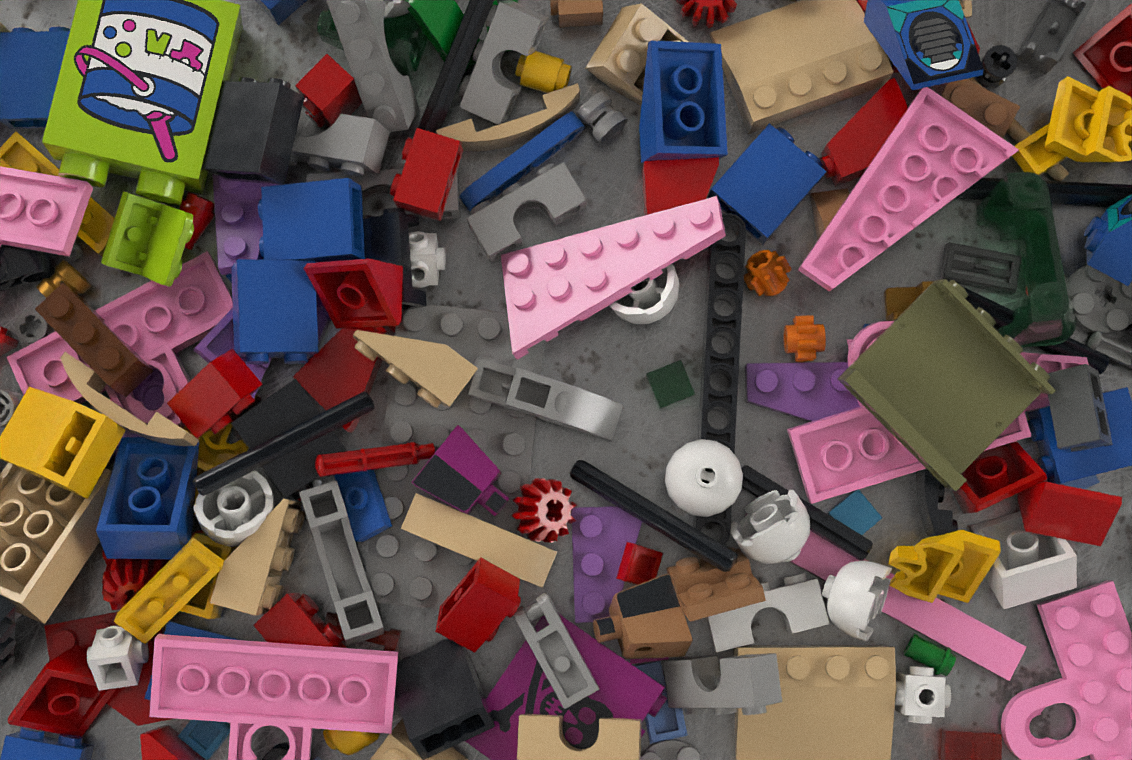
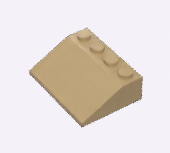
M801 0L710 32L712 42L721 44L722 68L748 134L765 129L769 123L773 126L878 89L890 79L893 69L887 54L864 23L865 13L857 0Z
M10 463L0 473V595L16 605L17 613L45 624L97 547L100 540L96 528L112 474L111 470L104 469L88 499Z
M745 645L733 648V657L745 654L776 653L782 702L766 706V713L743 715L742 708H737L735 713V760H891L896 697L895 647L889 645Z

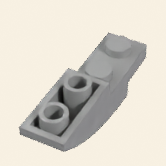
M482 358L478 359L476 366L478 370L473 376L468 396L536 416L540 420L609 441L613 440L623 404L518 367L514 369Z

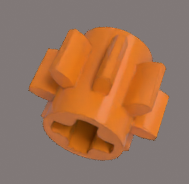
M761 250L748 259L745 265L748 273L744 275V281L749 290H755L758 296L762 294L774 296L786 288L787 283L790 281L786 273L792 269L785 256L779 257L776 251Z
M814 315L795 316L793 318V325L784 326L785 353H795V362L813 361L816 359V352L825 351L824 324H814Z

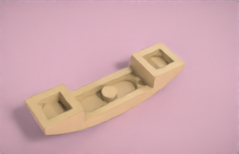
M577 83L542 95L544 110L478 132L475 130L472 118L438 129L436 132L439 135L461 141L463 151H490L514 146L534 138L559 118L571 112L580 102V89Z
M66 352L61 356L60 359L64 369L80 394L95 409L108 416L114 422L137 435L159 443L175 446H196L199 439H196L195 436L158 412L146 424L101 394L106 383L94 370Z
M415 493L401 527L405 531L476 561L482 557L510 574L542 588L557 554V551Z

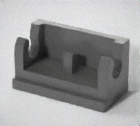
M1048 0L1017 50V59L1046 75L1060 60L1095 0Z
M1083 364L1048 373L1050 379L1047 382L1056 390L1052 395L1048 394L1058 449L1071 448V452L1113 445L1098 370Z

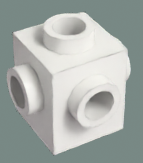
M420 231L409 233L412 286L423 288L429 285H438L439 270H446L445 247L438 248L437 233H424Z
M120 626L97 629L93 644L87 649V663L98 690L138 685L143 663H146L149 658L148 644L142 643Z
M910 666V673L896 672L895 711L908 715V722L931 724L932 717H945V708L950 706L951 689L949 684H945L946 677L934 675V668ZM924 689H926L925 704L919 699V695Z

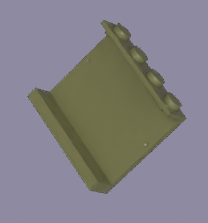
M946 279L935 280L837 380L944 487L957 491L967 481L961 473L1041 393L1052 395L1056 390L1047 382L1050 379L1049 374L1034 362L1029 364L1020 354L1023 351L1022 347L1012 337L1008 335L1003 337L993 327L996 324L993 317L980 307L975 309L965 299L968 293L960 284L954 280L948 282Z

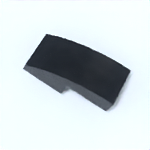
M928 470L917 471V502L927 536L933 537L957 531L958 523L957 520L953 519V511L938 509V503H942L944 499L945 487Z

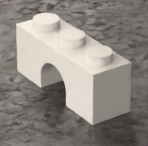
M800 573L784 577L785 585L770 588L768 582L760 583L763 586L766 601L706 617L705 620L713 650L721 652L753 644L752 619L759 610L767 607L776 609L782 615L786 631L792 634L829 625L818 578L807 579L806 573Z

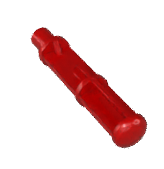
M416 442L323 455L318 454L315 459V469L320 477L410 464L416 465L421 460L430 459L435 453V447L433 443L418 445Z

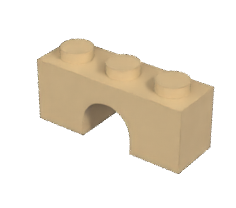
M521 714L519 715L517 760H640L642 719L602 717L599 719V734L594 745L586 749H579L571 746L566 741L563 735L562 715Z

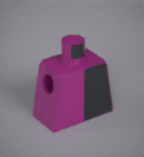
M459 425L454 428L411 482L416 487L468 515L479 503L492 515L496 516L510 499L493 486L502 472Z

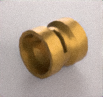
M62 260L55 267V273L50 278H44L36 286L47 298L62 284L61 281L77 294H84L91 287V284L71 264Z

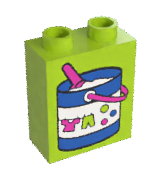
M78 0L42 143L53 159L61 161L58 175L65 178L87 181L93 187H105L108 172L138 179L135 191L137 195L170 205H181L184 190L203 195L208 172L202 169L222 81H230L243 30L241 6L223 0Z

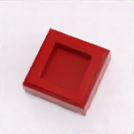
M626 542L616 579L639 585L656 578L663 553Z

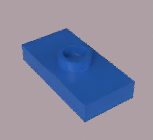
M374 469L334 475L356 542H364L392 527Z

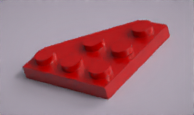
M119 611L45 625L49 661L76 644L87 652L88 647L93 644L97 629L119 626L114 622ZM165 625L147 642L149 658L146 663H143L138 685L117 688L106 703L137 726L174 719L149 717L151 700L144 699L153 670L154 640L158 634H164Z

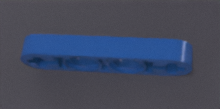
M573 111L565 114L469 185L460 194L459 199L469 212L484 201L489 200L491 202L508 187L518 182L572 142L582 133L585 126Z

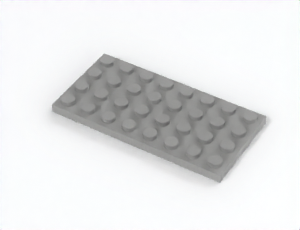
M427 304L425 307L402 311V320L395 327L394 336L446 344L474 366H477L478 359L482 358L514 369L518 367L540 375L542 373L545 339L527 349L529 353L517 360L512 354L507 312ZM390 375L381 447L416 442L418 445L433 443L436 452L454 428L459 425L502 472L493 486L510 498L496 516L492 515L479 503L469 515L524 538V533L516 530L520 519H514L511 516L514 512L518 511V505L512 499L522 497L520 486L530 483L537 417L468 396L473 376L450 407L440 404L438 408H434L417 395L420 387L410 380L406 385L402 384ZM430 459L421 460L416 465L410 464L378 469L377 481L392 527L371 537L369 541L366 577L376 603L440 609L442 603L477 562L474 559L401 529L415 493L456 509L411 483Z

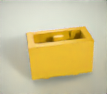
M28 387L0 436V459L88 499L126 430L108 416L77 402Z

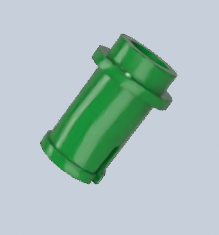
M915 633L908 641L903 654L927 667L934 668V675L942 674L944 676H948L957 658L956 655L951 653V648L946 647L942 649Z

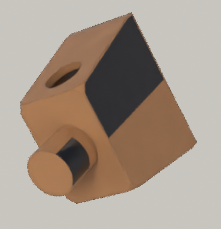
M671 574L659 576L616 593L609 607L610 616L593 621L597 642L601 643L617 639L622 656L626 659L682 657L686 655L693 641Z

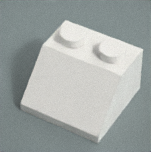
M1020 511L970 526L972 533L1000 541L1001 553L985 577L1003 610L1077 588V555L1067 540L1026 532Z

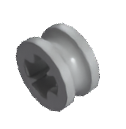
M36 310L22 312L14 323L16 336L21 341L29 344L53 333V328ZM33 319L42 324V328L36 330V336L26 332V328L32 326Z

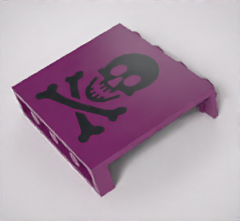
M558 612L600 690L564 709L527 640H525L486 698L496 727L476 735L465 742L490 760H517L519 715H562L563 735L566 741L575 748L586 749L593 746L599 734V719L602 717L642 719V722L648 714L655 718L667 700V697L662 695L666 686L649 677L602 643H598L595 638ZM545 615L540 618L535 626L537 632L550 625ZM641 728V738H642V736L644 735V733L646 732V731H645L644 729H642V728Z

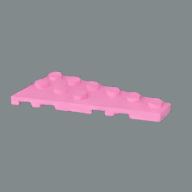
M929 87L922 88L811 249L798 271L830 292L1014 155L1019 149Z
M717 196L502 254L501 262L512 354L518 360L529 353L527 349L545 339L548 342L557 337L559 330L574 321L582 322L633 292L631 288L647 278L653 280L663 274L662 269L681 258L687 260L724 238L726 233Z

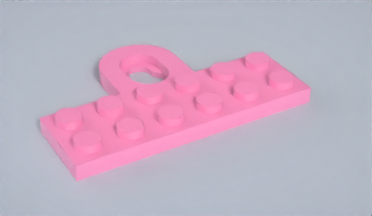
M0 166V247L3 244L70 257L93 187L83 180Z
M208 251L182 264L180 275L174 280L172 286L167 287L151 280L95 310L105 320L104 323L121 340L128 344L151 369H157L163 375L164 384L162 392L164 394V403L157 410L146 409L143 402L134 398L133 391L127 397H124L107 384L101 391V393L107 391L111 401L146 424L158 412L182 429L185 427V424L167 404L190 382L177 352L202 340L233 308L232 294L212 255ZM56 331L6 357L23 395L28 387H32L79 404L87 400L71 382L60 358L66 352L89 368L91 367Z
M879 321L863 328L854 337L850 345L848 367L894 321ZM860 402V407L787 429L808 502L811 504L926 468ZM1023 411L985 450L1031 437L1025 412Z
M1106 580L1036 604L1062 678L1021 691L1008 702L1001 718V733L1007 748L1020 760H1076L1088 755L1091 760H1132V632L1114 581ZM1065 703L1072 708L1075 713L1076 724L1072 733L1066 738L1058 740L1047 736L1036 738L1031 734L1029 729L1031 720L1041 715L1045 707Z
M158 634L154 640L149 717L230 722L228 760H257L251 749L252 735L263 726L279 727L286 733L290 745L287 754L281 760H310L313 728L392 733L399 652Z

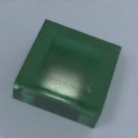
M681 360L646 373L659 409L695 395Z

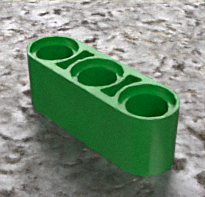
M403 0L409 3L408 11L445 62L464 16L456 1ZM473 53L467 65L465 73L476 64V62L472 60Z

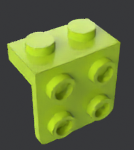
M123 191L101 263L141 275L167 287L172 286L182 269L181 257L185 244L190 241L193 235V215Z

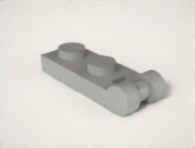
M545 592L536 597L537 602L529 607H519L513 616L563 708L567 709L600 690L559 616L551 598ZM545 615L550 625L537 632L533 622Z

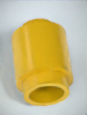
M535 51L528 56L521 54L515 76L521 77L520 85L550 93L567 87L572 66L564 64V59Z

